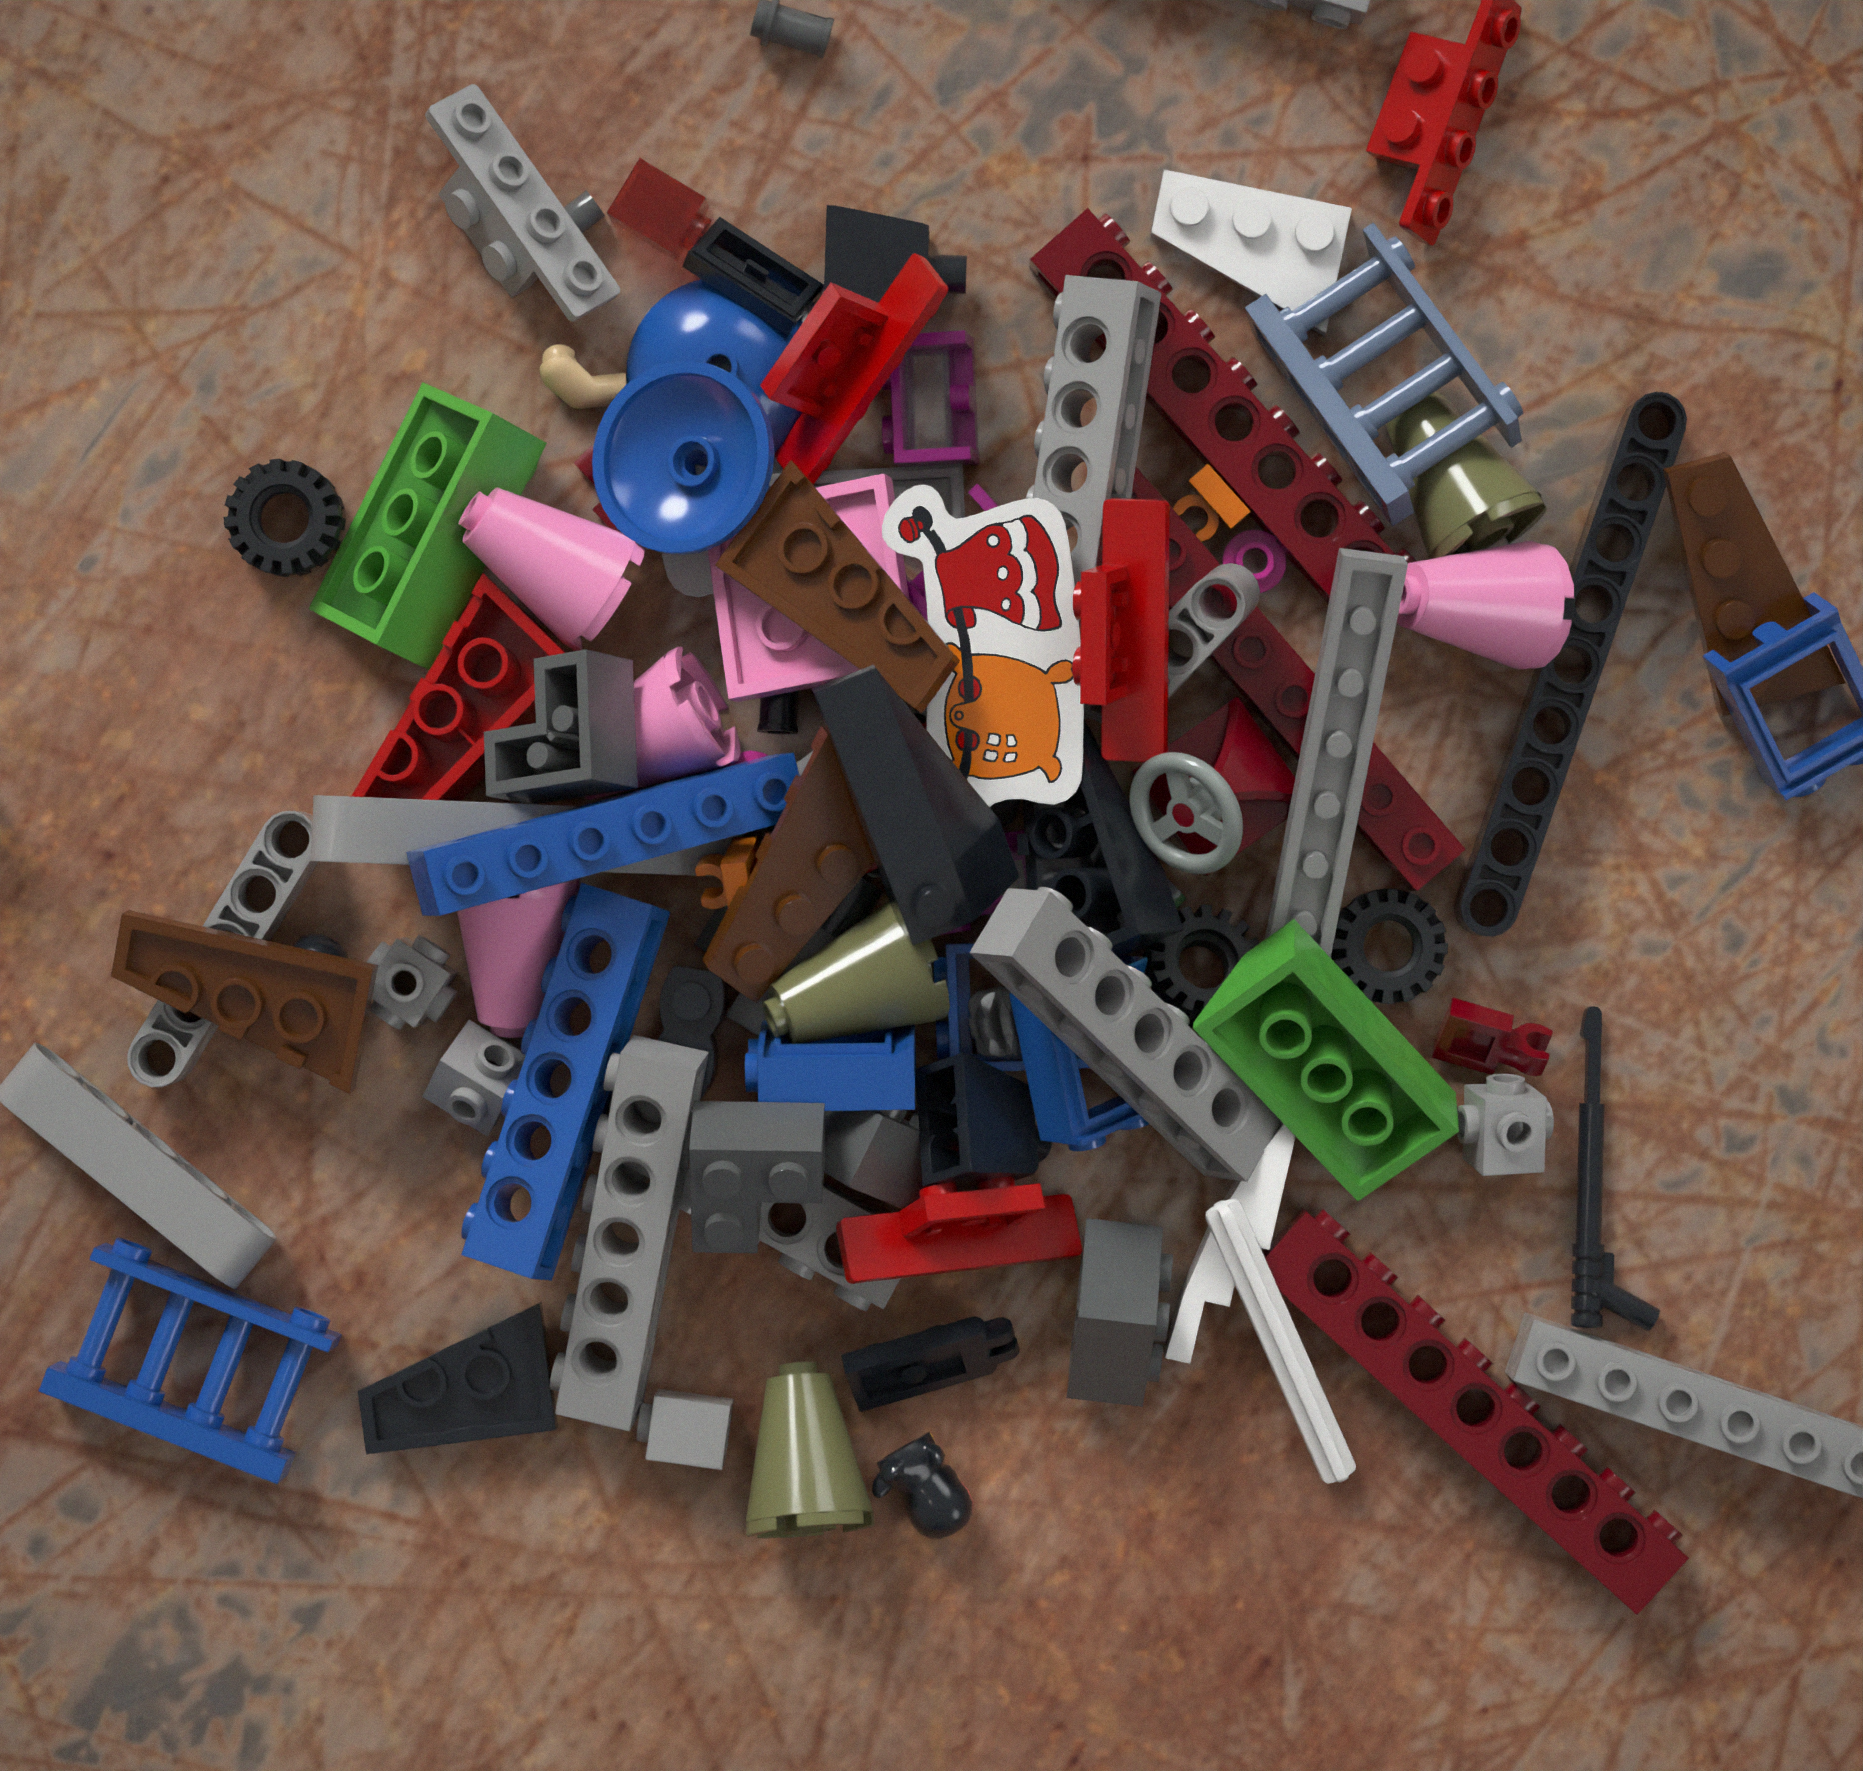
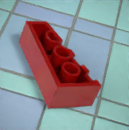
M482 573L472 590L473 597L459 621H454L442 641L444 646L426 677H421L409 699L411 702L394 730L389 731L351 797L462 801L485 777L484 732L536 723L534 658L567 652L484 573Z

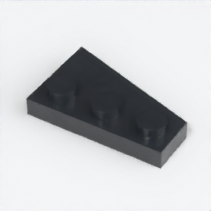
M542 1301L361 1388L358 1391L366 1455L556 1430L558 1428L557 1414H555L554 1391L550 1390L551 1367Z

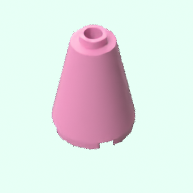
M498 487L488 496L479 491L469 502L459 520V525L466 529L462 542L564 645L575 651L582 650L581 636L591 642L611 618L632 584L622 575L629 560L640 566L645 553V547L635 543V541L620 531Z
M1523 541L1408 563L1397 623L1409 630L1514 669H1537L1545 667L1559 654L1569 635L1572 620L1563 619L1565 598L1574 599V583L1568 564L1558 550L1550 545L1534 541Z
M676 647L667 652L634 680L638 788L727 767L737 762L741 754L736 727L734 726L724 731L719 712L728 708L721 692L711 675L694 654L690 652L682 656L683 647ZM634 789L585 796L584 798L593 800Z
M579 878L457 911L477 1018L480 1023L490 1026V1033L495 1036L507 1038L523 1037L529 1022L533 1018H538L545 997V993L541 990L543 973L549 960L554 956L558 957L565 932L561 929L563 911L570 897L578 895L580 888Z

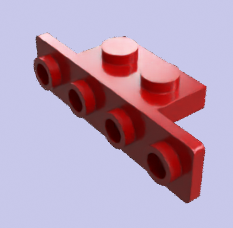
M1481 0L1465 44L1411 31L1407 38L1366 152L1375 159L1418 170L1400 217L1399 226L1421 243L1433 246L1437 241L1440 230L1447 225L1451 218L1454 206V192L1463 169L1471 163L1475 153L1476 133L1485 109L1492 105L1497 95L1498 74L1507 50L1515 44L1519 36L1522 8L1514 0Z
M916 253L912 254L879 303L830 282L760 385L768 398L802 412L775 453V458L783 470L792 460L811 483L815 484L822 472L829 467L834 455L854 426L864 417L870 403L891 373L901 364L905 353L923 327L935 315L940 303L948 293V286L925 257Z
M1110 498L1105 500L1103 503L1102 565L1082 571L1081 581H1078L1074 588L1073 613L1076 620L1081 621V646L1076 649L1073 657V680L1075 685L1080 686V704L1102 705L1101 755L1105 760L1146 762L1156 755L1168 752L1170 505L1166 500Z
M1000 1177L981 1182L977 1185L978 1190L958 1192L956 1183H943L923 1188L919 1191L920 1198L899 1212L847 1217L837 1222L836 1231L846 1281L850 1284L1075 1258L1082 1253V1245L1072 1197L1069 1194L1043 1196L1040 1183L1016 1186L1014 1177Z

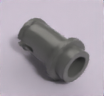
M759 0L750 36L760 38V45L765 47L771 41L823 58L831 35L834 18H825L780 4V0Z

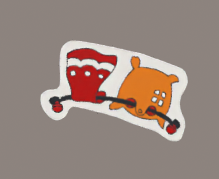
M924 484L913 486L895 499L886 512L882 524V538L888 547L895 552L916 557L923 563L928 623L960 660L927 706V731L989 807L994 803L1007 799H1025L1052 805L1066 801L1077 792L1082 780L1084 704H1080V686L1075 685L1072 674L1073 657L1076 649L1081 646L1079 620H1076L1073 613L1075 583L1064 519L1055 505L1040 498L1018 500L982 513L956 519L949 515L940 494L932 486Z

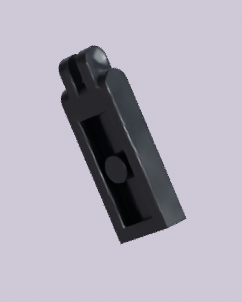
M973 1316L944 1325L932 1326L924 1331L883 1343H874L865 1348L842 1354L841 1357L858 1410L863 1412L990 1375L997 1369L999 1363L1014 1359L1019 1354L1020 1347L1015 1337L1012 1322L1008 1318L998 1317L984 1321L980 1317Z

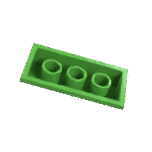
M422 382L309 610L390 652L430 670L444 646L442 641L454 621L458 622L472 595L471 592L486 566L462 542L466 529L459 525V520L464 510L479 491L488 496L498 487L521 496L527 482L533 477L537 469L538 460L547 443L492 412Z
M1295 919L1243 955L1193 1022V1029L1357 1201L1459 1132L1456 1092Z

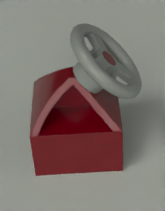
M1235 697L1169 744L1167 753H1162L1148 759L1130 772V775L1133 777L1130 788L1131 815L1142 840L1158 858L1178 870L1208 876L1212 872L1226 866L1237 854L1288 819L1295 777L1240 699ZM1149 801L1161 817L1156 822L1152 817ZM1174 835L1185 851L1173 845L1167 838Z

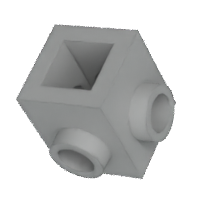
M418 934L414 942L407 937L396 938L392 946L382 941L367 961V963L378 965L372 996L374 1001L371 1004L370 1011L401 1030L406 1022L413 1027L424 1025L428 1018L437 1023L458 992L450 986L459 973L446 964L451 955L420 934ZM400 971H410L416 978V989L410 995H403L395 988L394 980Z
M468 1020L439 1061L422 1097L450 1113L457 1121L473 1127L488 1137L502 1117L501 1106L504 1094L509 1084L514 1079L518 1080L526 1055H523L522 1051L518 1050L510 1042L500 1039L471 1020Z
M1493 1074L1486 1077V1084L1464 1085V1105H1460L1457 1108L1459 1124L1457 1137L1460 1143L1463 1144L1462 1159L1482 1176L1544 1172L1545 1139L1551 1138L1554 1127L1553 1112L1547 1097L1525 1082L1524 1077L1514 1074Z

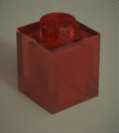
M641 158L637 161L607 211V215L612 223L675 261L679 259L684 249L690 250L712 223V219L705 216L709 209L706 197Z

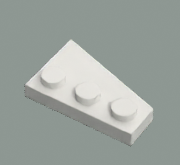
M1164 170L1150 236L1216 274L1219 273L1254 293L1255 297L1260 298L1267 294L1276 307L1283 310L1288 306L1293 311L1337 282L1352 208ZM1329 318L1312 328V330L1324 336L1327 331Z

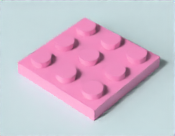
M879 474L817 487L816 489L909 599L903 554L889 548L882 538L884 516L895 500L892 478L886 474ZM736 535L721 545L708 550L729 700L742 702L814 688L860 670L715 566Z

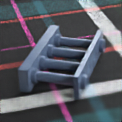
M1373 222L1363 229L1368 254L1371 257L1370 260L1293 311L1287 306L1279 312L1267 294L1246 306L1245 311L1252 333L1393 527L1414 513L1409 489L1415 486L1413 481L1415 477L1493 426L1497 428L1511 448L1522 441L1518 417L1523 415L1524 412L1516 396L1503 381L1496 386L1493 385L1410 271L1415 268V264L1403 243L1396 236L1386 240ZM1387 279L1407 307L1329 359L1321 355L1314 360L1302 344L1308 339L1306 332ZM1423 328L1443 356L1364 408L1357 404L1349 409L1337 392L1344 387L1342 380ZM1456 377H1459L1479 405L1399 458L1395 453L1385 458L1373 442L1374 439L1379 437L1377 429Z

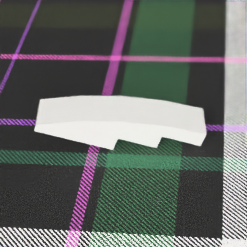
M1282 1121L1269 1144L1264 1149V1153L1248 1182L1235 1180L1224 1198V1201L1235 1198L1241 1202L1260 1247L1270 1250L1296 1137ZM1209 1225L1181 1287L1163 1347L1165 1358L1189 1364L1193 1354L1204 1302L1230 1307L1235 1287Z

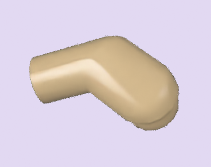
M563 344L553 345L543 353L539 372L545 386L574 409L607 407L627 384L626 373L591 376L577 362L575 351L569 346Z

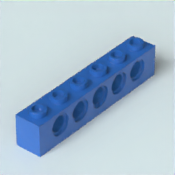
M794 752L768 755L408 851L406 854L422 916L449 914L776 825L787 804L784 797L795 775L800 776Z
M581 883L578 895H573L568 900L561 920V929L565 932L558 957L554 956L549 960L542 977L541 990L545 993V997L538 1018H533L529 1022L523 1035L521 1051L526 1056L518 1080L514 1079L509 1084L503 1097L501 1113L506 1118L498 1141L491 1143L483 1159L481 1174L483 1178H486L478 1203H473L470 1206L462 1224L461 1236L466 1241L461 1255L530 1279L552 1281L593 1154L596 1126L602 1113L606 1114L612 1092L604 1090L607 1065L613 1052L620 1054L630 1040L670 911ZM607 941L612 953L610 963L603 971L595 974L590 966L591 951L598 943ZM586 1002L591 1010V1022L582 1034L576 1036L570 1026V1016L577 1005ZM565 1063L571 1072V1084L566 1093L556 1097L550 1087V1078L553 1071ZM545 1125L551 1134V1146L545 1156L537 1159L531 1151L530 1141L535 1130ZM521 1187H524L530 1194L531 1208L527 1216L518 1221L511 1212L510 1204L514 1193Z

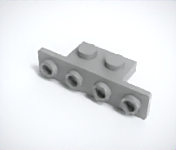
M471 84L429 107L425 113L426 119L459 164V168L438 195L445 203L450 219L456 226L465 231L482 255V260L488 273L494 279L501 282L510 297L512 298L527 290L539 278L564 315L572 322L613 300L620 293L619 285L480 88L475 84Z

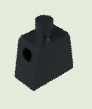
M827 205L824 291L831 282L879 303L912 254L916 253L925 257L948 286L947 294H966L967 255L929 254L930 231L927 224L837 205Z
M960 1053L915 1069L923 1187L943 1183H956L957 1188H977L979 1183L990 1179L1014 1177L1016 1181L1035 1174L1039 1167L1038 1163L1048 1156L1052 1142L1040 1140L1028 1084L966 1053Z

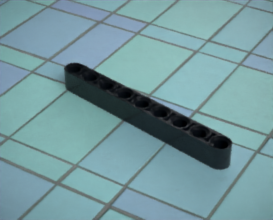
M1656 391L1645 394L1626 409L1617 429L1569 568L1574 583V599L1565 598L1563 619L1572 620L1569 635L1561 650L1569 648L1579 652L1585 662V673L1576 684L1566 683L1555 672V658L1545 667L1537 668L1533 672L1455 898L1454 911L1456 919L1463 929L1473 935L1488 937L1501 935L1512 927L1519 914L1666 488L1663 469L1674 465L1686 431L1687 416L1685 408L1677 398L1669 393ZM1643 408H1656L1667 417L1669 427L1664 439L1652 440L1641 432L1638 418ZM1623 468H1635L1646 477L1648 488L1643 500L1632 501L1620 493L1617 479ZM1614 528L1625 537L1627 550L1621 561H1608L1599 554L1596 540L1601 529ZM1583 588L1595 589L1605 599L1606 611L1603 618L1597 623L1585 621L1576 611V596ZM1543 708L1553 709L1558 712L1564 721V734L1553 745L1540 741L1534 733V718ZM1524 768L1537 772L1542 778L1544 785L1541 798L1533 805H1525L1518 801L1512 790V782L1515 775ZM1502 829H1510L1516 832L1523 844V851L1519 860L1509 866L1497 862L1491 851L1492 840L1495 834ZM1485 889L1495 892L1502 903V912L1499 919L1489 926H1482L1476 923L1470 912V903L1474 895Z

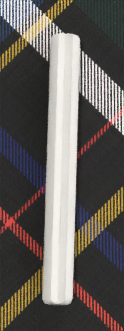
M1235 1198L1226 1201L1221 1200L1213 1204V1207L1206 1212V1221L1321 1480L1327 1484L1336 1481L1339 1483L1343 1482L1356 1470L1353 1456L1241 1202Z

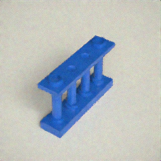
M116 1238L114 1245L104 1243L94 1247L89 1260L111 1268L78 1356H71L68 1363L59 1361L49 1366L42 1380L39 1392L272 1483H280L287 1477L296 1452L282 1447L284 1438L280 1436V1432L312 1349L315 1347L329 1353L338 1346L342 1334L327 1329L330 1319L311 1310L294 1307L291 1315L150 1260L152 1250L139 1243ZM137 1278L171 1292L137 1380H129L128 1386L104 1378L106 1368L101 1365L134 1280ZM194 1301L230 1314L197 1402L189 1403L186 1410L163 1401L166 1392L161 1387ZM256 1324L287 1336L289 1340L256 1426H248L247 1431L243 1432L222 1424L225 1415L220 1411L253 1325Z

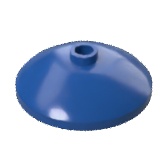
M702 279L687 283L661 298L648 311L637 327L628 352L627 384L644 371L667 362L692 360L709 364L716 357H725L731 362L730 373L742 380L761 402L771 425L774 453H776L802 412L770 400L760 385L803 322L798 320L795 329L787 336ZM706 454L701 455L695 465L707 467L708 459Z
M692 360L667 362L636 376L622 388L605 411L599 424L593 447L592 469L595 489L599 501L611 522L619 531L635 541V543L666 554L688 555L700 553L717 547L731 539L757 512L772 477L774 440L768 416L755 393L738 377L722 368L705 362ZM706 454L708 459L707 467L703 473L697 475L695 463L701 455Z

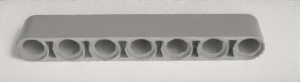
M313 795L311 861L409 865L406 854L408 851L577 806ZM749 832L603 872L696 876L695 868L700 858L707 854H721L724 856L734 837H749Z

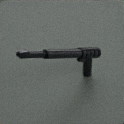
M1590 1006L1583 1012L1580 1036L1586 1040L1584 1103H1579L1576 1243L1572 1245V1256L1575 1257V1261H1572V1274H1575V1278H1572L1571 1291L1575 1292V1294L1571 1296V1309H1574V1313H1571V1325L1581 1328L1602 1327L1603 1315L1600 1314V1310H1603L1604 1307L1640 1328L1650 1331L1659 1317L1660 1309L1614 1284V1254L1604 1252V1244H1601L1605 1104H1600L1602 1011L1598 1007Z

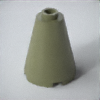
M1441 393L1430 394L1387 423L1386 428L1394 453L1399 458L1461 417L1462 414ZM1482 434L1413 479L1415 486L1409 489L1414 515L1429 559L1486 549L1506 537L1510 544L1533 527L1547 510L1546 505L1541 499V493Z
M888 901L771 983L768 989L770 999L762 1002V1009L767 1024L775 1037L785 1035L791 1044H801L934 1022L948 1015L950 1003L945 979L933 983V972L930 963L938 960V956L931 940L928 939L912 945L898 924L890 901Z
M795 1362L779 1365V1376L766 1380L745 1523L746 1536L752 1537L757 1535V1538L763 1539L824 1535L826 1531L835 1530L836 1525H843V1533L875 1526L874 1512L830 1374L817 1373L816 1362Z

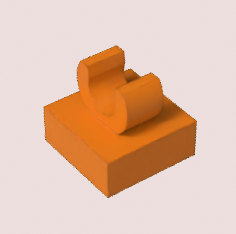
M1206 464L1188 480V485L1196 494L1182 497L1173 508L1179 517L1191 507H1199L1205 511L1207 524L1196 534L1201 542L1209 540L1216 533L1219 520L1231 531L1251 512L1209 464Z
M759 836L734 837L724 856L721 854H707L700 858L695 868L696 876L712 875L719 878L723 884V887L705 889L700 899L703 907L708 909H719L726 905L729 907L738 888L746 885L758 861L755 854L760 846Z

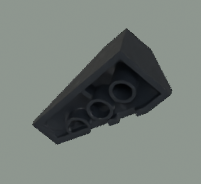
M874 665L813 688L815 699L895 918L911 944L916 945L975 921L1019 878L999 818Z
M1084 719L1082 780L1077 792L1068 800L1055 805L1023 799L1024 833L1017 834L1018 855H1025L1027 889L1037 890L1039 887H1048L1064 895L1073 905L1071 912L1087 927H1091L1105 935L1113 945L1111 951L1118 957L1135 952L1183 931V926L1165 871L1158 857L1148 848L1139 835L1131 815L1130 804L1109 764L1102 757L1101 749Z

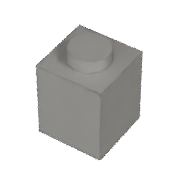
M658 1389L654 1395L653 1404L642 1403L639 1414L637 1441L648 1443L645 1460L722 1470L726 1462L734 1399Z

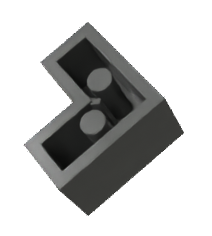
M588 649L534 658L536 723L484 732L486 796L527 804H541L638 788L633 660Z
M694 1101L689 1145L692 1252L758 1253L762 1202L822 1203L825 1168V1103Z
M907 1110L825 1111L824 1172L850 1188L902 1209L920 1198L919 1191L926 1188L922 1185L918 1112H914L910 1121L904 1120Z
M1086 1219L1080 1259L1077 1307L1070 1348L1066 1398L1143 1407L1147 1381L1159 1383L1163 1344H1157L1154 1341L1166 1342L1170 1303L1158 1302L1159 1291L1169 1292L1173 1265V1254L1161 1253L1163 1227Z

